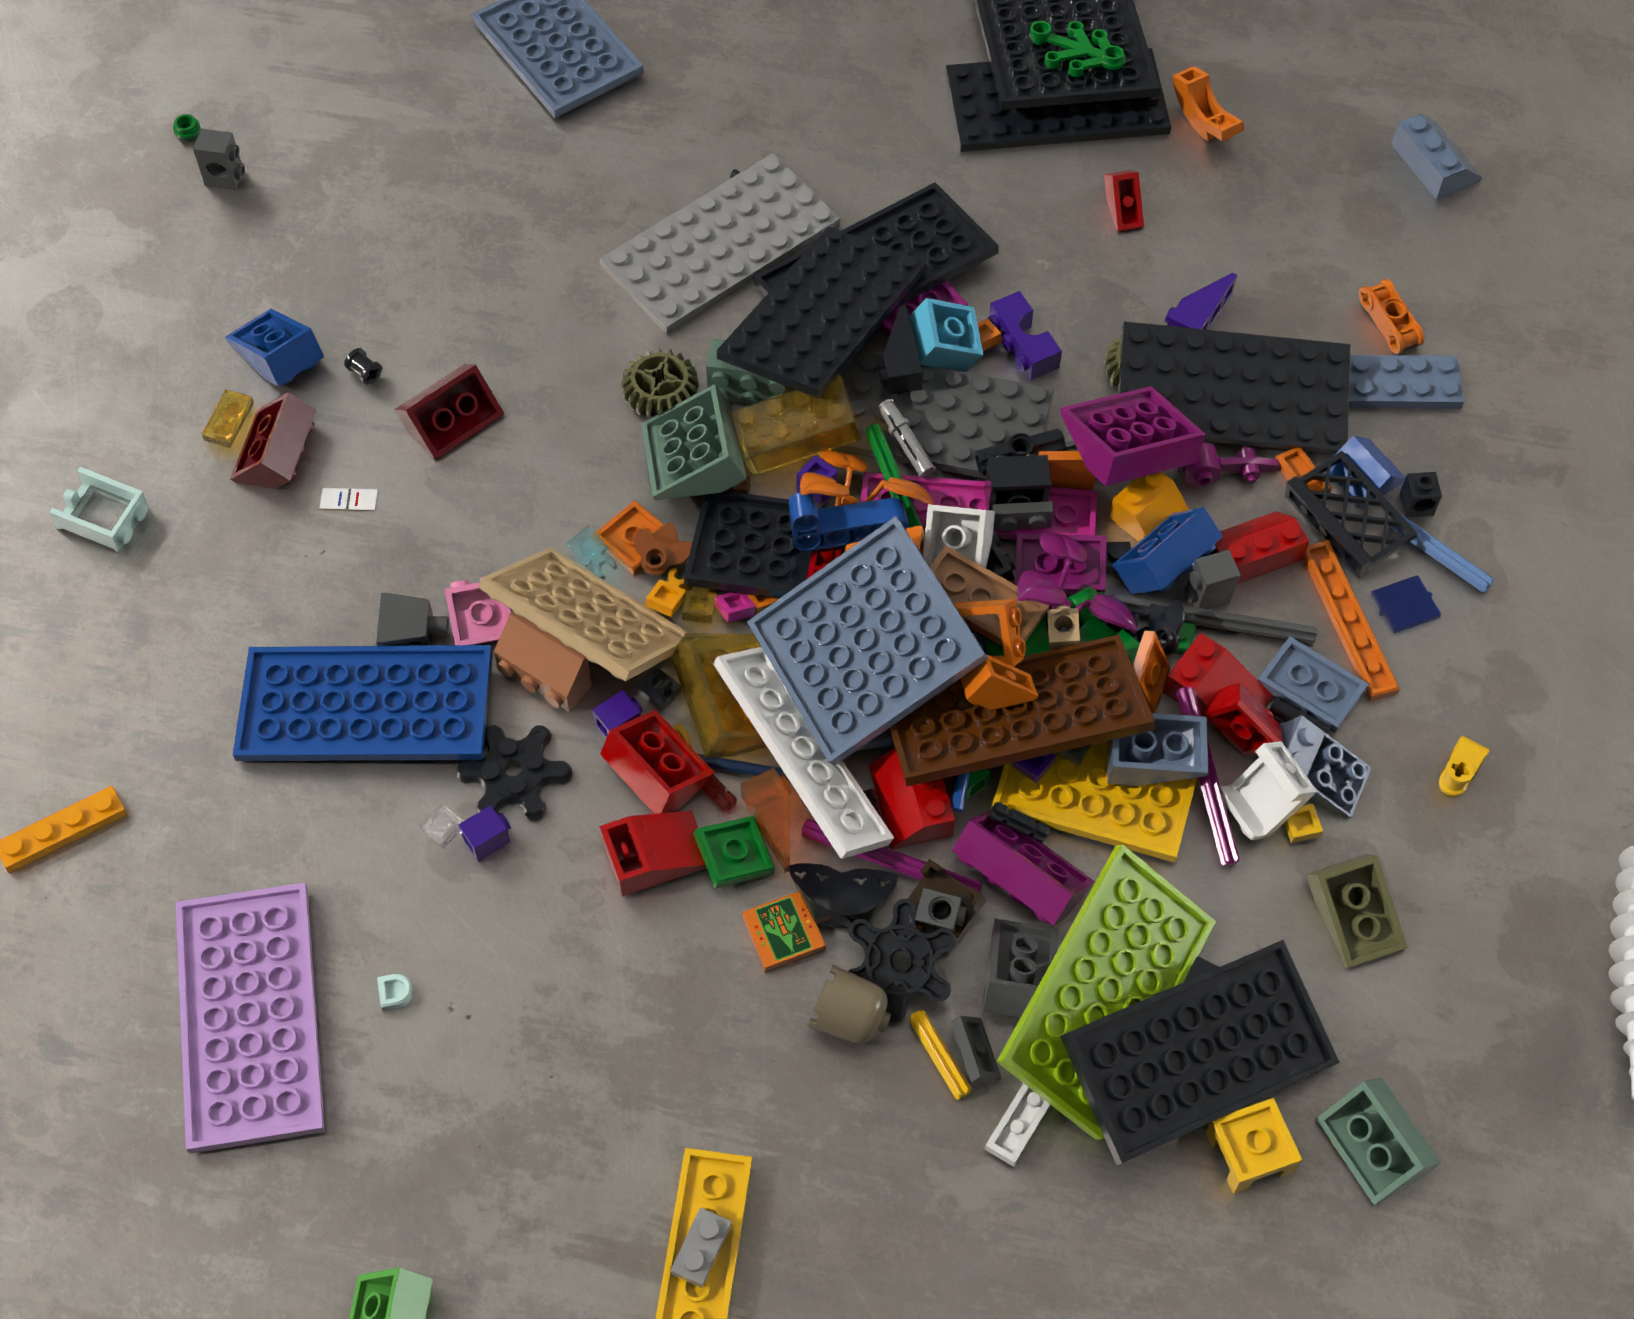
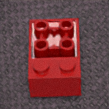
M692 810L628 816L599 826L602 844L622 897L707 868L693 835L698 825Z

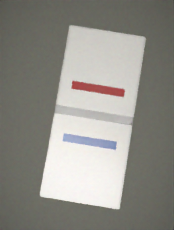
M322 488L319 509L375 510L378 490Z

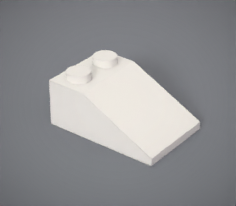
M928 504L923 557L930 566L943 548L948 546L986 568L992 543L995 511Z

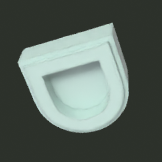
M401 974L377 977L382 1012L402 1008L411 1001L413 988L407 977Z

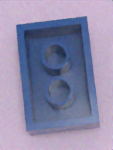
M1204 507L1172 513L1112 566L1131 594L1142 592L1149 594L1155 590L1164 592L1176 583L1174 579L1178 575L1187 573L1193 568L1195 559L1211 553L1216 548L1215 543L1223 535Z

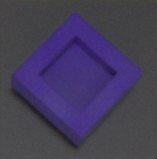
M1053 753L1012 762L1011 765L1037 783L1055 763L1056 755Z

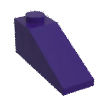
M1231 273L1182 298L1176 308L1171 307L1165 317V322L1168 323L1167 326L1208 330L1232 295L1237 274Z

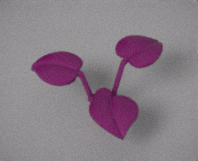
M1044 532L1039 540L1041 547L1050 555L1065 560V566L1058 585L1053 584V581L1048 576L1040 572L1025 571L1018 582V601L1039 602L1049 605V609H1055L1060 606L1070 607L1071 603L1062 589L1071 566V561L1083 564L1087 558L1086 551L1079 542L1068 536ZM1096 594L1093 600L1087 599L1076 607L1078 608V613L1084 608L1089 607V611L1099 619L1134 633L1137 631V625L1130 610L1124 603L1111 596ZM1046 613L1045 619L1048 630V613Z

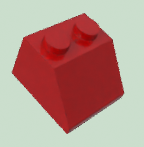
M1240 683L1223 688L1203 714L1244 757L1257 754L1255 751L1263 743L1281 741L1283 743L1282 726L1274 719L1272 712L1263 707L1253 697L1252 692Z

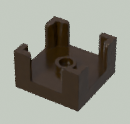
M928 859L920 871L923 878L908 899L915 903L918 910L923 888L962 898V906L967 907L963 925H956L954 934L957 944L986 903V899L981 893L970 886L967 887L945 872L940 865ZM943 902L937 904L933 910L934 917L939 920H944L951 914V906ZM915 922L917 928L925 934H930L940 929Z

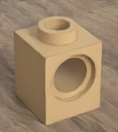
M1060 606L1055 609H1048L1049 649L1053 650L1080 644L1078 608ZM1061 627L1070 628V630L1066 632L1058 631V629Z

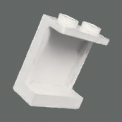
M1282 741L1263 743L1255 751L1259 758L1231 785L1221 786L1226 809L1233 814L1240 824L1241 831L1250 840L1269 838L1318 792Z

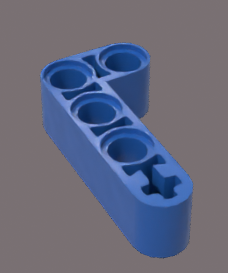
M801 492L792 495L788 502L794 545L801 551L846 546L847 544L859 542L895 516L901 521L905 529L910 528L905 504L898 498L817 509L813 494L801 495Z

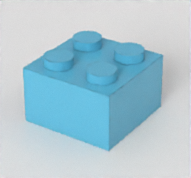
M926 298L909 316L921 365L967 372L983 356L974 307Z

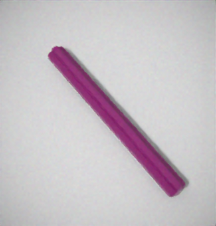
M1191 686L1180 688L1176 695L1181 714L1201 716L1194 688ZM1207 739L1208 775L1198 778L1221 864L1223 866H1232L1237 864L1240 858Z
M807 819L802 827V836L833 848L818 823ZM881 847L854 855L921 880L923 878L920 871L926 864L925 861L890 848ZM944 869L949 875L980 893L982 888L981 882Z

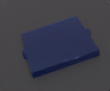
M1418 575L1371 591V596L1380 610L1379 615L1384 616L1393 633L1441 616L1439 609L1432 599L1433 594L1427 591Z

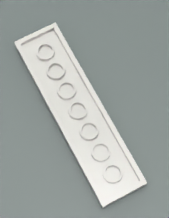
M762 647L717 656L713 663L716 670L839 857L844 859L888 846L894 839L893 835L844 762L841 761L835 766L829 763Z

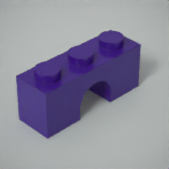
M1018 291L990 303V311L987 318L1001 332L1004 349L1007 352H1011L1018 369L1021 372H1025L1031 381L1059 369L1062 350L1048 331L1039 335H1029L1023 332L1032 327L1034 310L1022 293Z

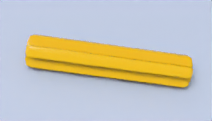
M919 1010L910 1016L909 1022L953 1096L957 1100L966 1097L971 1093V1086L926 1011Z

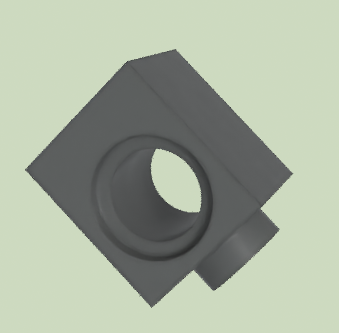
M923 888L915 920L921 924L936 928H948L955 932L956 925H963L967 907L962 906L963 900L960 897ZM942 902L951 906V914L948 918L939 920L934 917L933 910L937 904Z

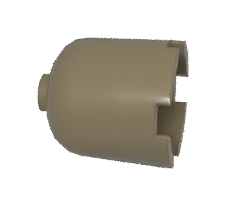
M832 965L829 973L835 975L833 982L826 980L814 1011L820 1014L817 1020L810 1019L808 1027L854 1044L868 1043L874 1038L878 1030L883 1033L885 1032L891 1014L886 1012L887 994L877 984L836 965Z

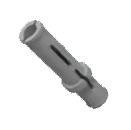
M887 399L877 407V410L889 426L888 432L897 439L917 471L918 476L922 479L931 476L936 471V467L932 464L922 445L910 429L911 423L907 418H903L894 400Z

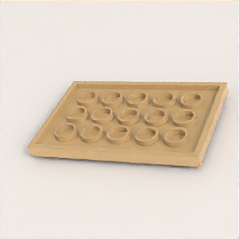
M551 547L482 577L478 587L489 594L491 599L503 603L511 608L516 615L530 620L540 630L552 634L561 640L565 646L574 648L585 655L589 661L599 664L610 671L614 677L624 681L633 678L690 646L693 635Z

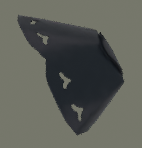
M796 863L788 866L790 876L814 922L830 927L850 928V925L857 919H865L870 922L896 886L899 877L888 871L857 868L841 873L822 864ZM795 872L799 874L805 872L806 874L801 879L798 875L795 874ZM818 873L821 876L826 875L829 876V878H826L823 881H821L819 876H817L816 874ZM855 878H858L860 880H862L863 878H867V880H865L862 885H860L857 881H854ZM882 879L884 882L890 881V883L882 887L878 880Z

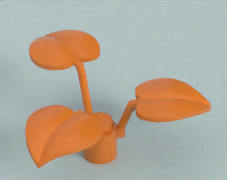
M822 450L820 454L822 460L833 466L846 468L845 485L836 483L834 479L828 476L806 472L800 481L801 495L817 493L836 496L835 506L858 503V499L849 495L853 470L866 472L868 469L867 462L855 455ZM890 477L888 481L882 480L865 500V502L873 501L878 493L885 488L891 492L934 505L931 496L922 486L912 481Z

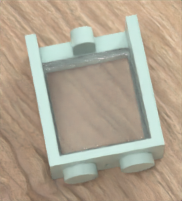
M80 467L77 472L82 485L77 492L71 489H67L64 492L63 498L67 506L62 512L52 508L49 512L57 530L65 529L119 552L122 546L130 541L133 529L137 523L142 521L147 514L148 505L143 491Z

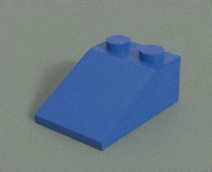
M269 309L225 337L227 342L264 379L277 386L289 383L295 375L303 370L311 369L316 365L317 361L324 358L311 328L273 309Z

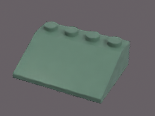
M715 384L674 405L673 409L663 411L662 415H656L641 423L652 497L655 501L721 493L746 480L733 408Z

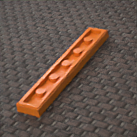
M1329 540L1308 545L1303 561L1358 678L1369 684L1365 691L1369 701L1398 694L1400 690L1398 683Z

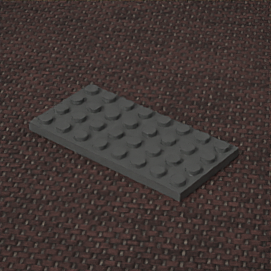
M857 352L822 394L821 399L815 400L805 430L804 443L875 457L866 436V428L869 425L878 423L881 425L895 461L912 464L897 439L888 432L889 426L877 410V407L883 401L892 399L903 418H907L911 423L910 429L937 470L985 479L986 476L980 475L977 469L975 451L1006 443L1012 435L1017 433H1025L1029 436L1043 433L1052 404L1054 389L953 369L921 365L923 372L922 390L889 395L886 384L881 385L879 377V367H883V356Z

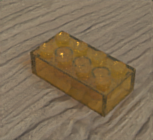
M841 375L836 377L819 399L794 390L731 412L742 456L752 476L820 454L822 450H832L862 440L850 396Z

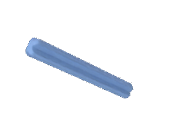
M1400 514L1417 532V537L1410 541L1481 592H1486L1494 581L1491 576ZM1390 526L1391 529L1401 536L1405 535L1400 527Z

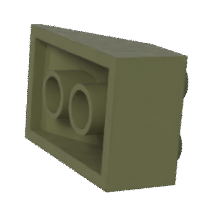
M1364 854L1306 874L1315 904L1346 968H1351L1408 948L1378 855Z

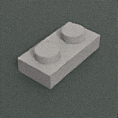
M700 1208L670 1270L671 1275L703 1288L730 1231L732 1221Z

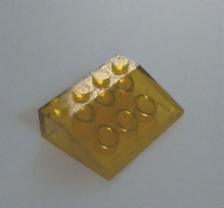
M686 633L677 644L674 654L671 656L705 757H733L767 747L713 665L717 656L761 647L754 634Z

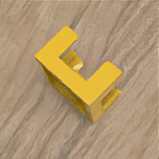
M1274 1098L1223 1116L1211 1122L1206 1130L1211 1146H1216L1218 1142L1229 1166L1230 1173L1227 1177V1182L1233 1195L1248 1190L1253 1181L1280 1172V1177L1293 1174L1302 1162L1299 1151Z

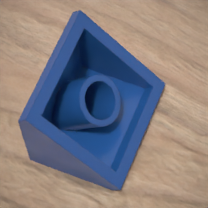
M1353 435L1337 452L1343 451L1382 495L1389 493L1404 483L1405 476L1368 438ZM1341 462L1330 468V475L1347 477L1348 470ZM1338 483L1345 491L1346 484ZM1350 484L1348 495L1366 497L1367 491L1362 486ZM1357 504L1361 509L1365 507V504Z

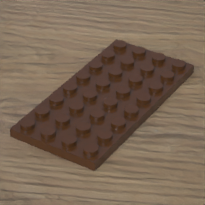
M1120 635L1024 656V660L1014 667L1031 675L1038 694L1034 701L989 710L983 706L974 705L966 699L961 679H959L895 723L889 730L906 787L1155 730L1154 718Z

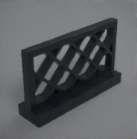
M1340 451L1299 479L1295 476L1286 483V499L1324 541L1329 540L1336 555L1358 579L1367 575L1369 568L1417 537V532L1343 451ZM1341 462L1348 470L1347 477L1330 475V468ZM1312 480L1325 481L1324 492L1311 491L1306 484ZM1328 483L1346 484L1345 495L1327 493ZM1350 484L1362 486L1367 491L1366 497L1348 495ZM1326 500L1344 502L1343 512L1329 511L1326 507ZM1347 502L1365 504L1364 516L1347 514ZM1368 505L1381 506L1385 511V518L1367 516ZM1345 520L1362 522L1361 534L1348 532L1344 527ZM1366 523L1384 525L1383 536L1365 534ZM1387 526L1400 527L1405 535L1399 539L1386 537ZM1364 541L1381 543V551L1371 557L1363 548Z

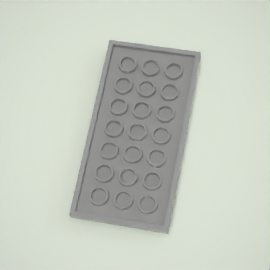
M772 153L600 257V265L649 317L668 334L751 282L754 275L780 263L815 242L828 226L832 228L840 226V217Z

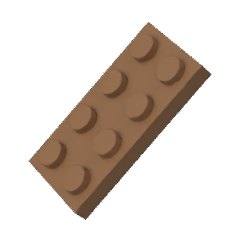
M948 546L943 548L930 565V568L953 603L1016 599L1017 608L1020 609L1022 615L1021 625L1019 626L1020 634L1025 642L1049 609V605L1039 602L1018 601V586ZM999 614L962 616L969 628L1003 647Z

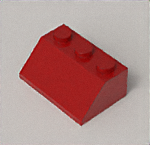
M1275 511L1220 531L1223 537L1215 543L1216 548L1208 555L1230 550L1241 574L1238 581L1239 584L1302 561L1310 541L1296 518Z
M657 710L610 729L600 753L604 760L654 814L674 812L682 808L715 774Z
M895 748L869 764V771L878 797V803L881 806L887 828L894 837L890 843L892 850L953 837L955 818L943 779L906 787Z

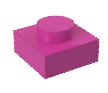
M729 592L715 596V606L728 623L755 616L756 606L747 594Z

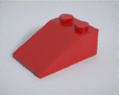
M1202 633L1197 636L1169 672L1163 689V694L1178 703L1176 692L1183 687H1193L1202 717H1205L1203 715L1223 688L1237 683L1247 687L1252 692L1253 697L1265 708L1273 699V695L1226 648Z

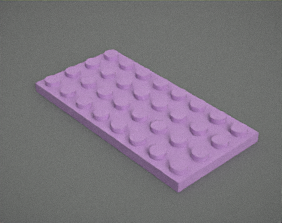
M306 883L175 902L187 1152L191 1154L325 1132L309 901Z

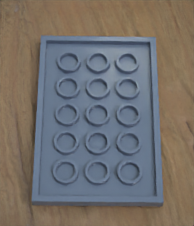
M499 0L471 14L473 23L554 118L644 73L641 62L586 0Z

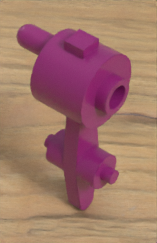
M1203 442L1197 462L1179 467L1178 471L1183 472L1185 482L1188 485L1203 487L1216 482L1221 477V472L1241 473L1243 481L1253 484L1260 478V472L1277 471L1280 469L1278 459L1256 457L1254 449L1247 446L1242 447L1237 452V457L1220 458L1217 456L1216 448L1213 444Z

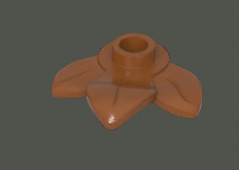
M669 522L656 530L653 535L649 531L640 528L635 535L634 546L641 555L643 570L650 575L656 576L665 573L670 566L681 565L687 561L692 542H679L677 530L674 524ZM654 559H660L661 563L658 565H652L651 561Z

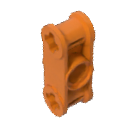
M1388 278L1380 281V284L1372 287L1364 286L1359 289V299L1363 308L1367 310L1393 353L1399 354L1404 348L1412 345L1420 346L1424 343L1425 338L1422 327L1408 310L1391 280Z

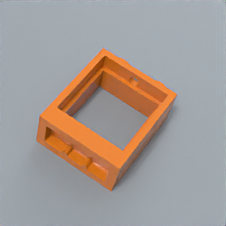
M1016 599L954 603L961 616L999 614L1004 655L991 657L1013 667L1024 660L1026 645L1020 634L1019 626L1021 625L1022 615L1020 609L1017 608Z

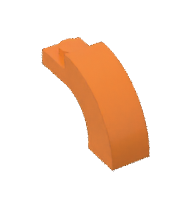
M1192 66L1172 75L1180 107L1191 126L1202 138L1209 141L1216 137L1224 141L1244 131V121L1225 111L1216 100L1208 73Z

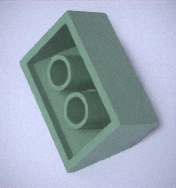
M1382 1077L1363 1081L1316 1118L1374 1205L1417 1182L1441 1164Z

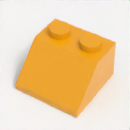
M1163 472L1134 479L1112 500L1109 519L1139 542L1172 513L1187 511L1189 508L1175 482Z

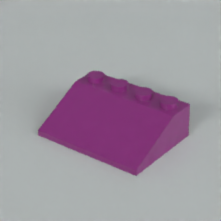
M1152 386L1060 408L1063 421L1087 469L1105 486L1196 463L1206 435Z

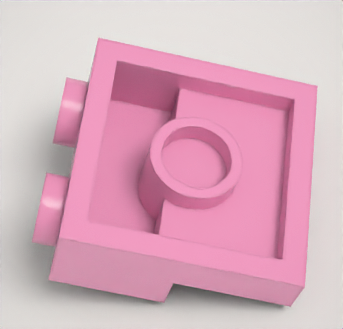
M468 580L451 583V588H445L455 645H482L499 641L511 613V608L491 599L489 594L479 589L480 582L469 584Z

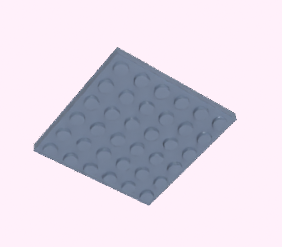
M896 516L747 621L824 755L833 766L989 659L905 527Z

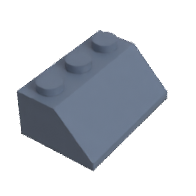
M1421 113L1398 122L1391 145L1435 199L1481 181L1482 177L1437 122Z

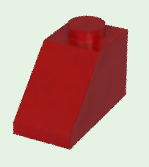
M1126 170L1104 174L1106 200L1116 230L1121 231L1144 227L1139 172Z

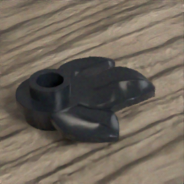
M1174 600L1168 608L1160 604L1151 603L1148 627H1143L1136 632L1138 642H1141L1144 631H1155L1165 655L1168 656L1174 653L1179 645V631L1185 617L1181 602Z

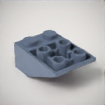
M1299 716L1280 724L1282 726L1283 744L1318 791L1307 802L1350 819L1372 767L1304 716Z

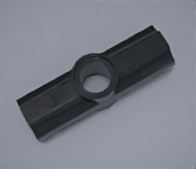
M1058 428L1032 436L1025 433H1017L1012 435L1006 443L975 451V460L980 475L986 476L988 458L1000 455L1008 457L1025 456L1028 454L1038 455L1040 451H1067L1065 437Z

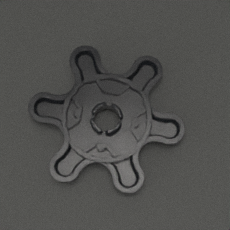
M490 725L486 728L484 744L488 748V754L483 760L463 761L456 769V777L460 782L466 784L478 783L485 790L484 796L476 806V813L491 805L498 814L503 806L517 804L522 808L524 815L530 820H538L545 815L547 810L546 804L540 796L542 788L550 783H566L573 774L571 766L566 762L549 761L544 758V749L552 739L548 728L542 725L534 726L525 738L517 741L507 738L503 729L496 725ZM520 765L522 770L518 775L508 776L505 773L506 767Z
M901 899L895 903L893 919L886 928H876L865 919L855 920L849 928L851 939L863 947L865 958L860 966L848 971L883 988L888 999L886 1012L891 1014L889 1020L891 1022H899L905 1017L907 1000L913 993H924L935 1002H943L951 994L950 983L940 977L935 970V961L939 955L949 952L954 948L956 936L948 928H940L930 934L921 932L915 923L917 907L909 899ZM898 951H904L910 960L907 967L902 970H898L893 965V956Z

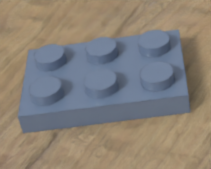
M1290 636L1258 678V681L1272 695L1299 710L1302 708L1307 710L1308 715L1332 726L1331 731L1334 733L1341 726L1369 685Z

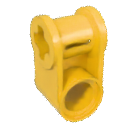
M1461 735L1448 758L1450 760L1439 778L1438 783L1442 792L1452 797L1462 795L1475 773L1477 774L1490 749Z

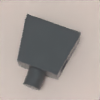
M381 593L376 639L377 646H430L431 634L449 633L448 616H433L429 600Z

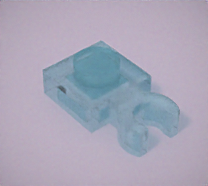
M590 525L586 526L566 543L586 568L593 563L594 573L603 580L606 578L601 572L604 564H609L614 570L618 568L612 558L603 555L609 548Z

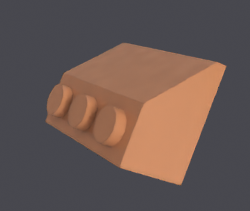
M513 611L510 613L494 650L498 670L507 677L513 676L521 681V684L528 691L533 693L537 691L545 696L548 703L555 708L562 707L570 712L592 686L588 659L574 648L565 646L561 640L552 634L540 630L536 624L525 617L518 616Z

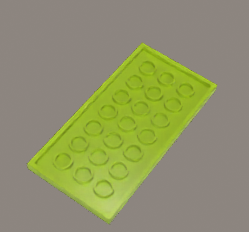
M1123 844L1115 846L996 1062L1095 1140L1103 1139L1102 1131L1060 1036L1183 983L1216 921Z

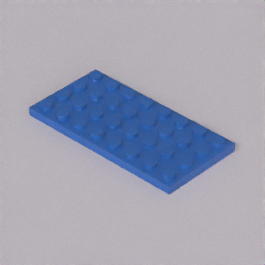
M492 646L249 647L233 757L235 761L483 760L493 657Z

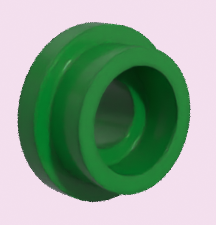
M182 114L174 121L173 131L180 139H192L201 130L199 121L190 114Z

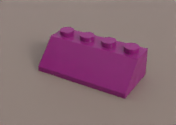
M991 810L970 819L951 851L959 856V860L963 864L975 867L983 873L984 878L989 883L1000 886L1009 892V896L1015 902L1032 909L1036 917L1041 921L1054 926L1064 920L1095 883L1093 879L1046 845L1032 839V835L1025 836L1005 826V822L999 823L991 819Z

